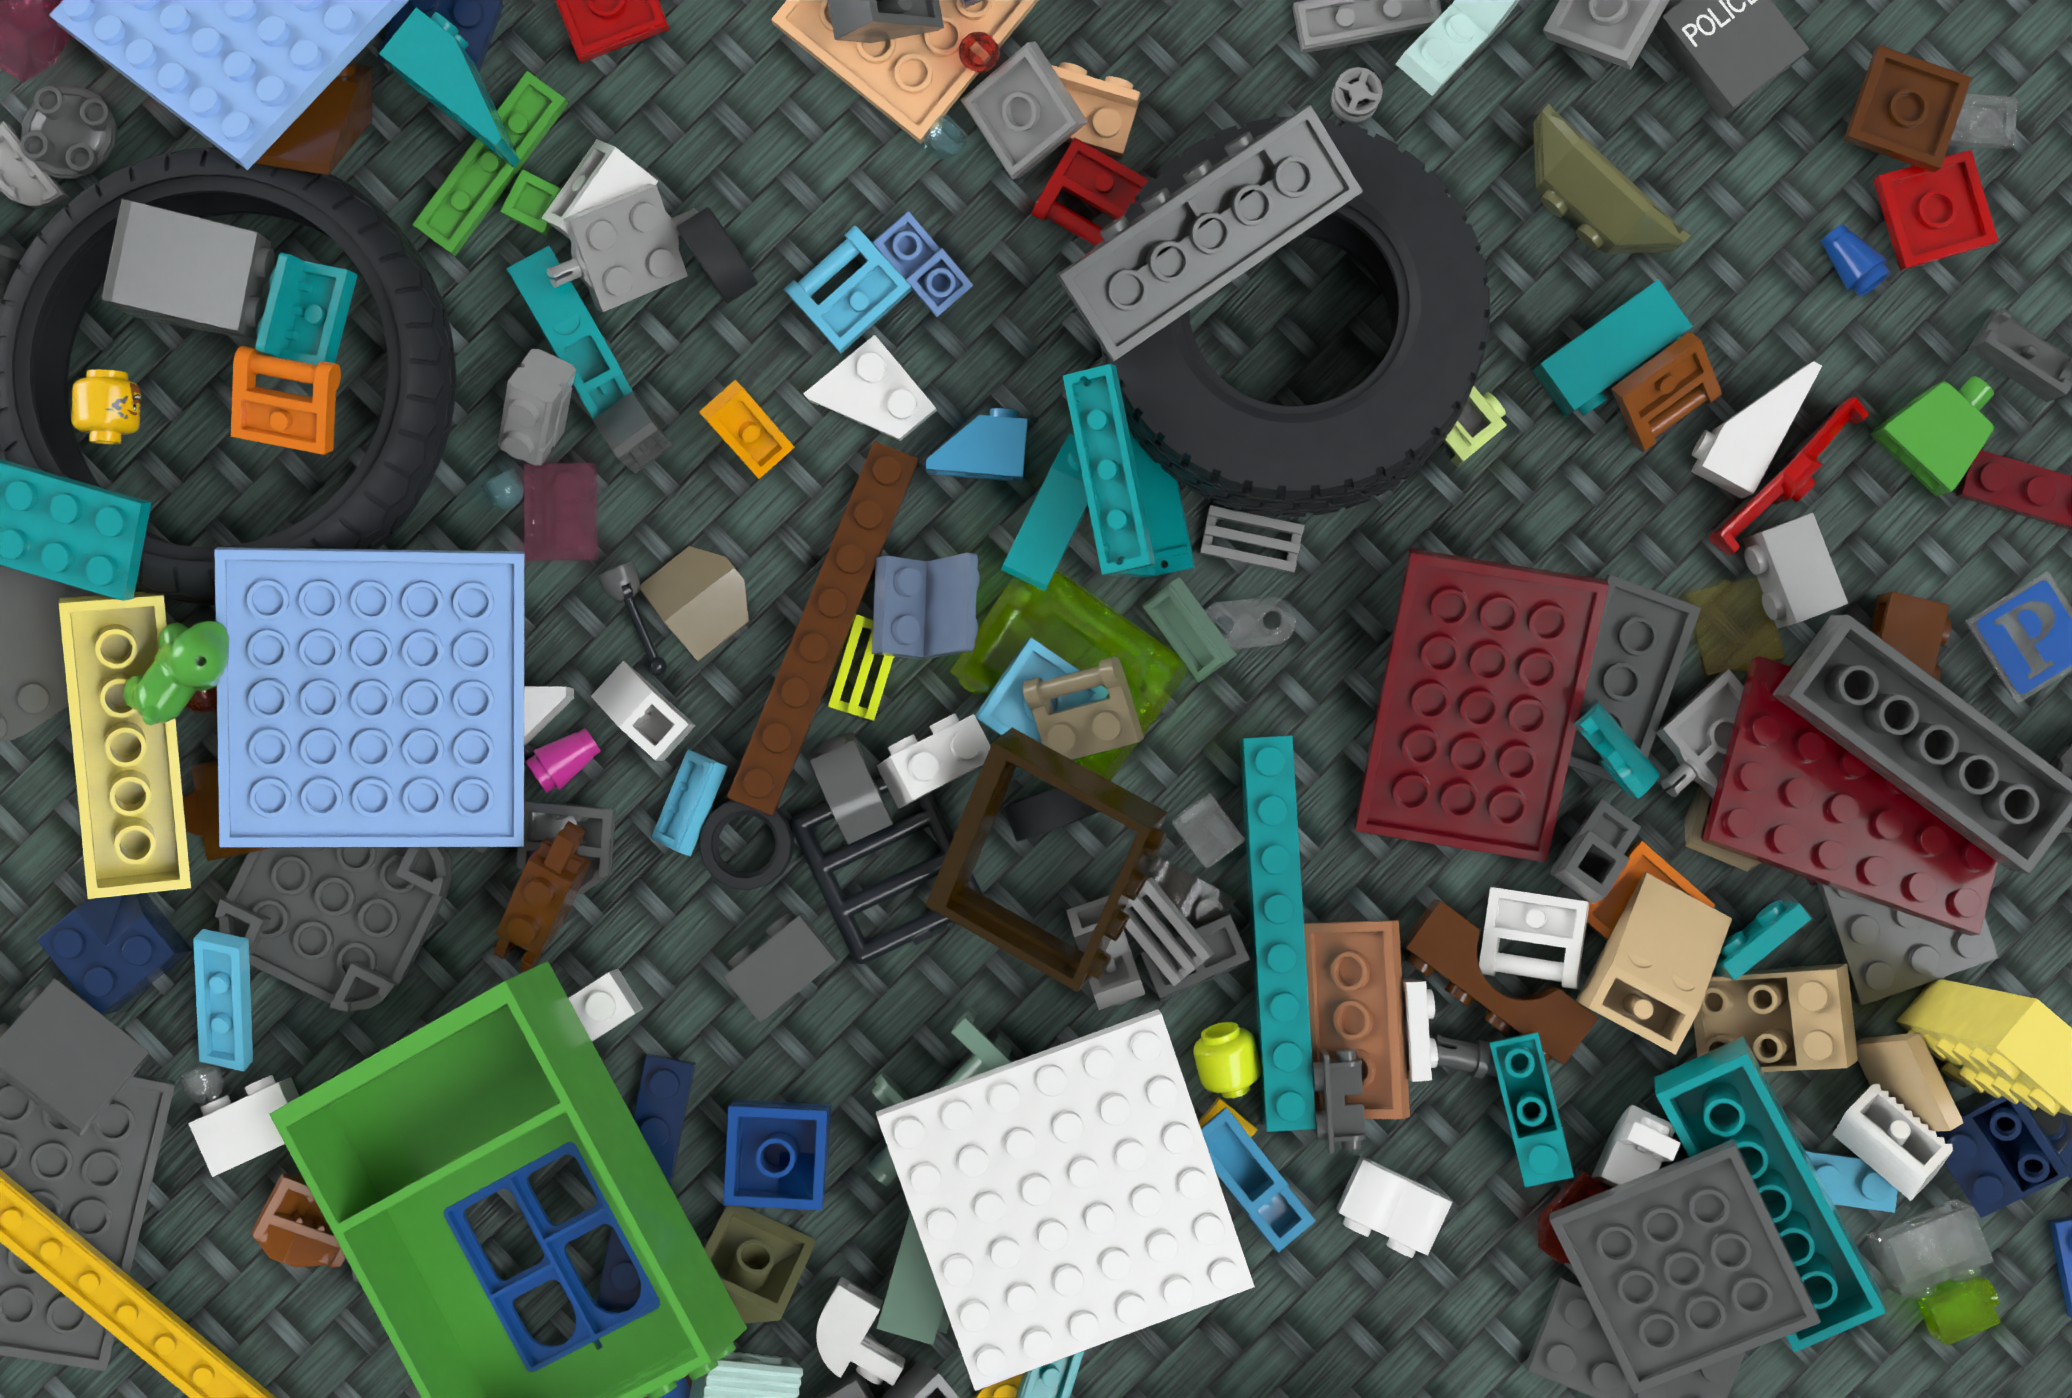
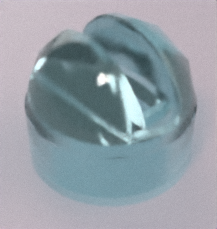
M940 116L924 136V146L927 149L932 145L937 150L933 155L934 158L949 159L966 145V138L954 122L944 116Z
M516 469L508 470L481 486L487 499L494 506L501 509L514 508L521 502L524 494V485Z

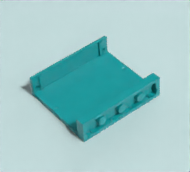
M1107 364L1063 375L1102 575L1151 578L1195 568L1178 481L1161 468L1162 464L1159 462L1155 463L1139 445V440L1135 439L1128 428L1116 365ZM1166 561H1167V562H1168L1167 568H1163V567H1162V562H1166Z

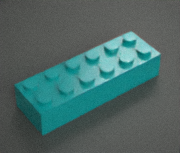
M1745 1037L1738 1038L1654 1077L1656 1097L1689 1157L1730 1140H1735L1820 1317L1821 1323L1786 1336L1794 1353L1886 1314L1878 1285Z

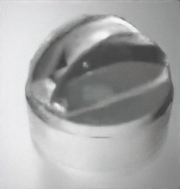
M217 1065L199 1067L180 1076L185 1094L191 1101L197 1104H204L206 1096L211 1102L215 1101L222 1093L223 1077L220 1067Z

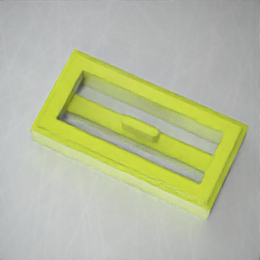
M856 614L828 707L874 721L894 656L884 655L868 709L860 707L859 703L874 654H872L873 620ZM862 627L872 631L850 702L840 701Z

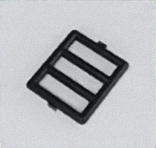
M881 774L873 778L881 795L889 792ZM934 791L917 799L920 806L919 810L892 822V825L851 844L839 847L827 854H824L812 829L835 818L827 800L793 816L790 820L791 830L853 960L858 964H866L912 941L917 945L932 938V931L953 922L932 910L866 942L854 915L938 875L954 833ZM928 826L930 827L941 853L845 898L833 873L834 871ZM972 873L967 887L983 895Z

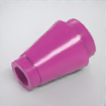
M584 728L577 733L575 732L533 750L535 755L526 760L525 763L544 791L548 793L556 787L560 791L601 751L589 732Z

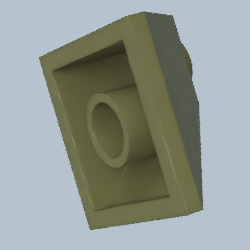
M726 1206L705 1247V1251L744 1323L780 1321L817 1240L745 1206Z

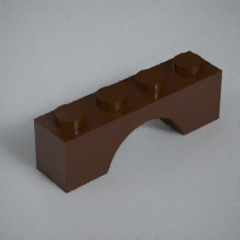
M1434 899L1400 944V946L1410 952L1405 961L1428 978L1433 971L1449 981L1444 988L1445 991L1467 1007L1472 1000L1488 1010L1483 1019L1506 1036L1512 1029L1520 1035L1538 1032L1546 1064L1552 1058L1565 1065L1599 1018L1561 989L1551 985L1538 993L1524 997L1506 996L1496 991L1484 978L1478 964L1477 943L1480 929L1441 900Z

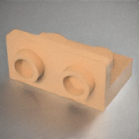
M1062 62L1059 67L1051 65L1088 121L1087 124L1066 141L1071 143L1075 137L1100 152L1123 158L1139 105L1140 92L1133 90L1132 83L1118 77L1107 76L1105 81L1087 76V71L1075 64Z

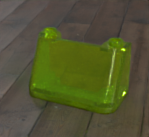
M1056 569L1045 591L1014 577L978 628L974 650L962 653L949 671L959 678L961 685L968 691L978 695L983 693L990 694L1027 637L1033 638L1080 671L1099 666L1100 660L1115 656L1123 667L1144 736L1187 674V667L1183 660L1172 650ZM1138 743L1077 758V763L1111 781Z

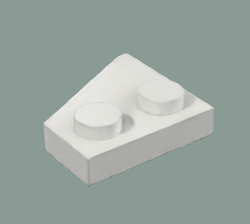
M875 335L804 393L809 402L816 405L819 404L842 414L844 417L859 424H865L898 441L905 438L937 411L932 402Z

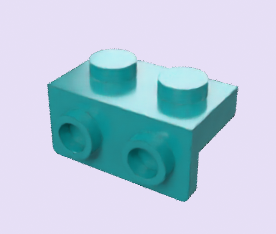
M280 253L276 267L270 275V291L265 311L257 325L256 350L269 356L318 365L320 361L335 363L357 274L346 269L307 262L291 254Z

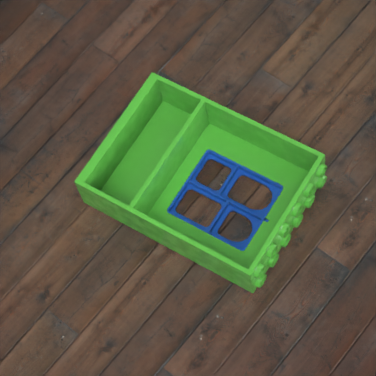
M548 961L500 983L269 1114L421 1398H644L646 1396L648 1398H660L676 1388V1381L689 1375L691 1381L715 1369L718 1366V1360L736 1349L733 1341L747 1329ZM569 1154L578 1161L596 1195L597 1201L590 1209L557 1225L550 1222L529 1184V1176L539 1168ZM501 1189H507L512 1193L544 1253V1258L540 1263L507 1280L499 1278L495 1273L465 1216V1211L469 1206ZM603 1224H609L614 1228L636 1268L641 1282V1293L636 1305L630 1310L620 1313L606 1311L595 1303L566 1252L568 1242ZM549 1280H557L562 1285L576 1315V1328L572 1337L566 1343L557 1346L544 1345L533 1339L514 1307L516 1297Z

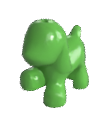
M205 621L187 628L185 625L177 622L162 628L158 639V648L160 650L155 656V661L144 676H131L126 681L123 689L125 703L138 711L146 724L154 725L173 720L180 715L197 690L206 691L219 683V679L223 675L229 659V635L223 624Z

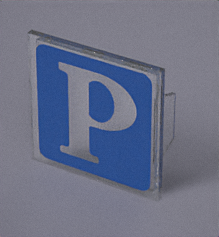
M2046 571L1965 621L1978 642L1977 647L1994 675L2001 679L2016 704L2072 671V608L2049 571Z

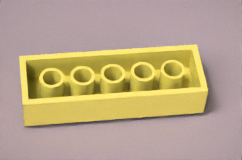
M135 592L133 599L125 601L105 595L59 598L88 899L191 888L175 718L166 723L148 725L143 721V717L138 711L125 703L123 694L126 681L131 676H144L155 661V656L160 650L158 648L159 634L162 628L167 626L164 594Z
M1937 979L1926 985L1896 1021L1908 1031L1907 1034L1920 1033L1930 1053L1945 1063L1941 1068L1943 1073L1961 1087L1966 1088L1969 1085L1979 1093L1985 1090L1997 1099L2003 1096L2014 1104L2020 1101L2032 1110H2036L2039 1107L2051 1116H2055L2058 1112L2072 1116V1028L2038 999Z

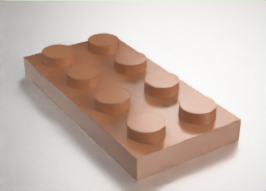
M1399 920L1304 923L1312 1062L1320 1061L1319 1048H1324L1327 1051L1329 1059H1337L1336 1050L1356 1049L1357 1058L1362 1059L1363 1094L1344 1095L1345 1104L1363 1103L1364 1119H1405L1410 1117ZM1322 1091L1314 1092L1315 1111H1322Z

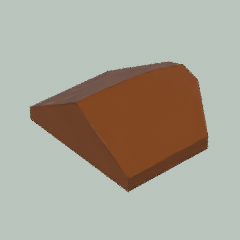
M282 1173L251 1230L252 1236L262 1247L269 1259L296 1268L322 1265L341 1267L346 1257L303 1176Z

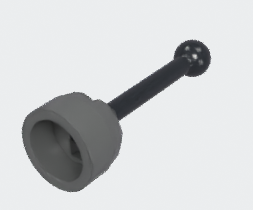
M628 562L598 575V579L606 594L614 600L625 602L649 658V672L655 676L664 674L667 669L666 661L658 657L633 599L640 586L639 574L634 562Z

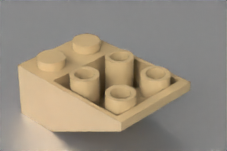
M1644 872L1576 1001L1676 1055L1700 1010L1732 918Z
M1847 963L1749 971L1736 981L1725 978L1721 974L1712 975L1700 1010L1694 1019L1697 1057L1744 1036L1763 1072L1850 1067L1858 1061Z

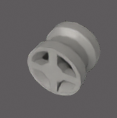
M1361 67L1348 69L1340 75L1332 91L1330 101L1332 110L1339 119L1346 123L1358 124L1372 117L1381 101L1383 92L1381 81L1377 75L1369 69Z

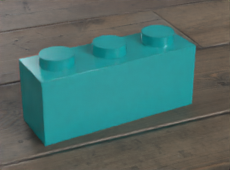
M1658 279L1540 363L1532 372L1565 417L1576 409L1580 411L1582 416H1585L1607 400L1602 393L1604 389L1616 381L1619 383L1639 369L1642 366V362L1655 353L1658 355L1680 339V335L1693 326Z

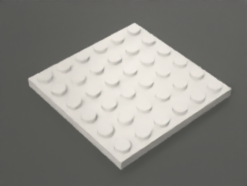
M1159 1009L876 1111L877 1119L975 1391L1254 1287L1163 1016Z

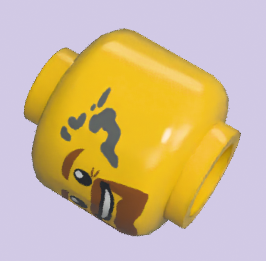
M87 370L86 378L77 380L73 384L71 421L73 426L79 431L90 433L89 442L121 444V435L132 434L139 429L141 390L136 383L128 380V373L115 370Z

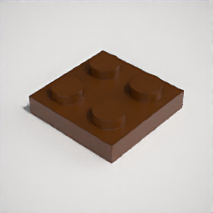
M1880 45L1874 50L1843 141L1935 173L1941 169L1972 77Z

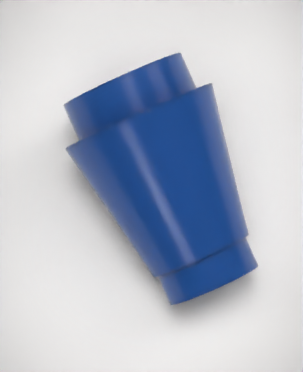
M1844 224L1835 228L1820 242L1826 249V253L1847 291L1853 290L1859 298L1868 294L1891 274L1890 270L1885 266L1887 259L1851 230L1849 231Z

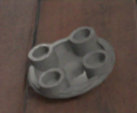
M43 87L36 92L34 102L23 119L20 140L21 152L29 160L33 161L42 172L54 178L76 179L91 174L107 161L115 146L117 126L112 110L99 95L83 87Z

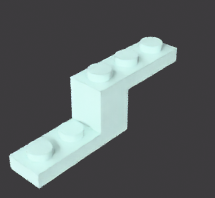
M1455 0L1403 53L1396 65L1433 96L1504 22L1520 0Z

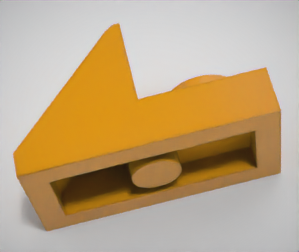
M736 380L699 411L758 479L795 448Z

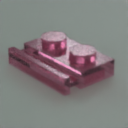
M559 463L541 466L524 464V542L526 561H598L597 465L595 463Z

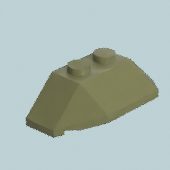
M1550 104L1541 111L1533 122L1536 190L1542 195L1540 198L1542 204L1552 214L1560 218L1564 215L1578 228L1575 232L1585 245L1593 250L1600 248L1605 254L1674 252L1685 243L1691 235L1674 222L1590 144Z

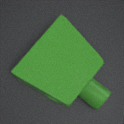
M1971 376L1958 391L1951 384L1943 381L1927 389L1875 428L1870 435L1936 497L1952 492L1994 430L1993 424L1979 412L1994 396V392L1985 381L1976 376Z

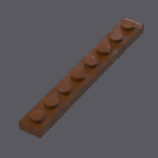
M876 441L873 442L727 795L729 800L774 817L875 571L876 558L882 554L918 466L919 458Z

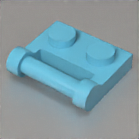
M855 225L844 234L846 240L798 283L793 280L783 289L840 354L912 291V287ZM860 254L867 262L823 302L817 305L811 296L854 257Z

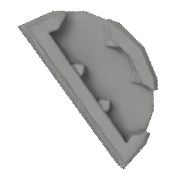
M3 121L0 124V191L12 201L31 208L53 207L68 199L69 196L55 179L42 172L33 161L29 160L21 152V138L9 124Z

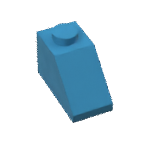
M1004 408L990 409V416L978 415L926 459L927 474L1023 482L1028 419L1018 418L1019 411Z

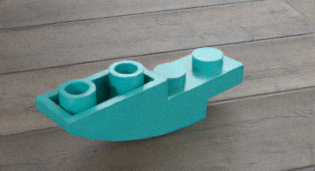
M547 246L506 269L557 358L572 364L576 369L573 387L593 420L629 394L632 389L571 281L557 288H554L549 278L552 277L547 275V268H552L560 263L550 246Z

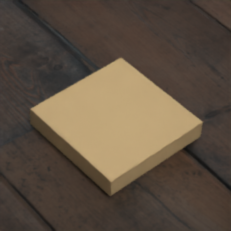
M1920 1033L1867 1037L1856 1042L1858 1062L1870 1086L1872 1084H1880L1881 1091H1888L1889 1097H1896L1897 1104H1904V1109L1912 1111L1913 1117H1920L1921 1124H1928L1929 1130L1951 1131L1963 1124V1119Z

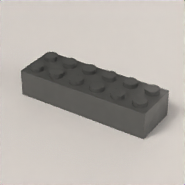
M1831 615L1772 694L2008 870L2030 874L2072 817L2071 779L1850 615Z

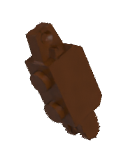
M568 821L564 829L559 831L554 841L547 837L527 860L496 931L500 938L494 950V955L501 959L506 958L516 944L527 950L521 960V970H530L538 964L543 951L565 922L591 864L590 860L577 854L586 830Z

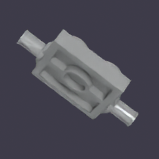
M647 184L566 217L563 220L571 239L572 259L552 268H547V275L552 277L549 280L553 287L557 288L562 284L580 278L588 287L596 310L605 312L683 279L688 275L679 252L678 236H680V233L677 230V226L697 214L698 211L692 208L671 218L665 211L657 185Z
M1729 669L1720 673L1655 732L1676 756L1677 762L1680 764L1667 778L1661 781L1663 789L1672 786L1666 792L1673 797H1676L1693 780L1700 784L1712 799L1714 798L1744 686Z

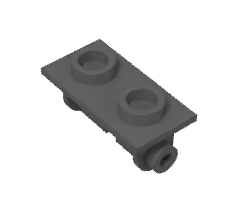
M1319 1048L1320 1061L1312 1062L1314 1092L1322 1091L1323 1106L1322 1111H1315L1317 1141H1325V1147L1330 1154H1335L1334 1142H1342L1343 1150L1361 1149V1140L1366 1139L1363 1103L1345 1104L1344 1095L1363 1094L1362 1059L1357 1058L1356 1049L1336 1050L1337 1059H1329L1327 1051L1324 1048Z

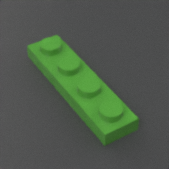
M526 71L497 110L520 159L519 163L513 168L476 138L412 225L455 257L567 107L568 101L537 77Z

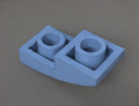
M909 211L871 242L907 281L916 296L936 317L973 286L943 248L938 247Z

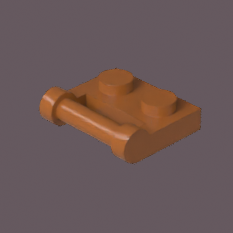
M1690 331L1611 388L1628 426L1627 434L1632 443L1641 452H1645L1655 445V438L1702 403L1711 404L1722 395L1702 341Z

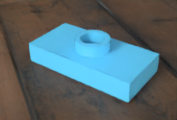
M688 749L651 839L691 857L701 829L712 810L713 801L728 766Z

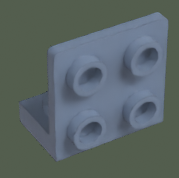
M963 553L932 561H920L893 556L877 557L872 654L924 660L973 651L978 633L976 594L980 583V575L977 570V554Z

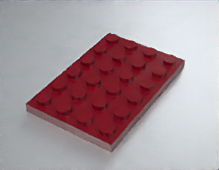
M1410 548L1354 822L1355 831L1547 862L1577 730L1573 724L1579 720L1609 588L1607 580Z
M1760 655L1753 658L1750 663L1702 842L1969 936L1980 935L1998 862L1774 697L1772 694L1792 667Z

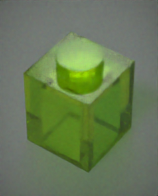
M1967 1269L1912 1291L1930 1335L1946 1346L2001 1323L1995 1307L1999 1306L2000 1302L1994 1287L1987 1278L1982 1279V1277Z

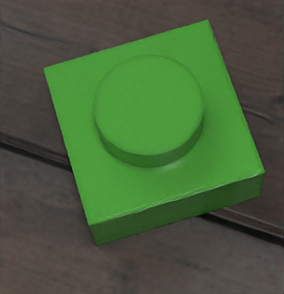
M522 169L500 212L515 222L546 237L552 226L543 220L542 217L561 191V188Z

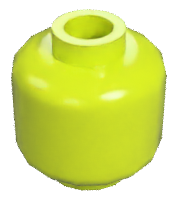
M1234 1022L1217 1023L1201 1032V1038L1194 1045L1193 1055L1203 1087L1210 1092L1222 1093L1224 1098H1237L1247 1094L1250 1091V1085L1255 1083L1261 1076V1062L1253 1034L1247 1029L1239 1028L1238 1024Z

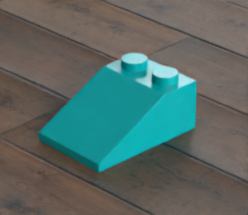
M416 7L379 54L403 81L515 168L520 159L475 63L465 51L469 45L468 42L458 34L459 30L442 15L435 12L429 18Z

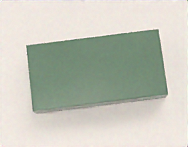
M1180 577L1172 581L1142 605L1198 682H1201L1237 655Z

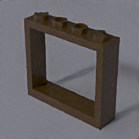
M1012 727L992 742L925 906L1078 992L1092 977L1099 980L1111 960V955L1106 952L1110 940L1116 941L1120 937L1130 917L1129 914L1124 912L1128 900L1134 901L1146 883L1148 874L1142 871L1147 858L1154 859L1166 838V833L1160 829L1168 812ZM1017 766L1138 832L1085 952L967 887Z

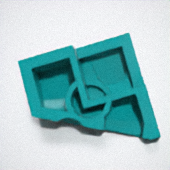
M1594 699L1581 710L1583 716L1573 725L1601 756L1598 762L1630 798L1639 799L1653 786L1660 773L1599 700Z

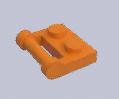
M240 346L235 353L233 361L231 437L322 455L333 451L336 390L341 380L340 366L337 363L320 361L318 365L278 358L263 355L253 347ZM260 374L312 384L313 397L256 387V376Z

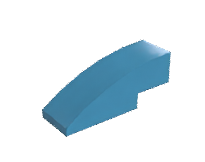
M1226 1107L1201 1127L1218 1181L1272 1249L1279 1253L1316 1221L1290 1190L1289 1184Z

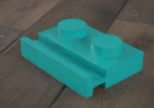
M1778 900L1769 904L1743 930L1734 933L1724 940L1714 972L1717 975L1721 974L1725 978L1736 981L1812 918L1800 903Z

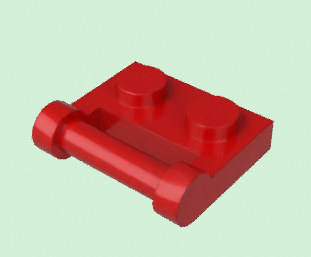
M1074 137L1035 204L1031 215L1043 222L1048 218L1096 246L1104 240L1099 233L1103 228L1056 202L1062 190L1117 220L1124 216L1131 202L1136 203V195L1149 179Z

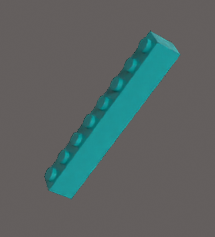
M1293 737L1243 738L1239 742L1257 1041L1261 1062L1262 1124L1267 1132L1316 1129Z

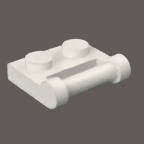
M1490 887L1479 961L1482 974L1495 976L1496 972L1558 981L1562 982V987L1577 989L1590 902ZM1500 938L1566 948L1564 963L1499 953Z

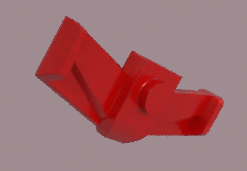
M1852 397L1837 404L1834 407L1836 410L1797 456L1719 530L1714 531L1710 535V542L1726 556L1734 554L1740 548L1734 538L1772 503L1778 505L1788 501L1790 498L1796 503L1814 487L1816 481L1811 476L1823 465L1817 457L1848 421L1852 424H1858L1869 415L1857 398Z

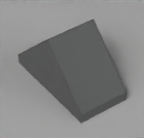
M632 391L593 419V422L616 457L635 474L674 446Z

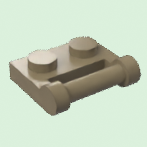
M1115 656L1100 660L1099 666L1044 681L1042 678L1037 677L1023 682V695L1027 705L1032 709L1042 744L1071 760L1139 743L1144 739L1123 667ZM1101 685L1108 689L1110 697L1055 712L1050 700Z

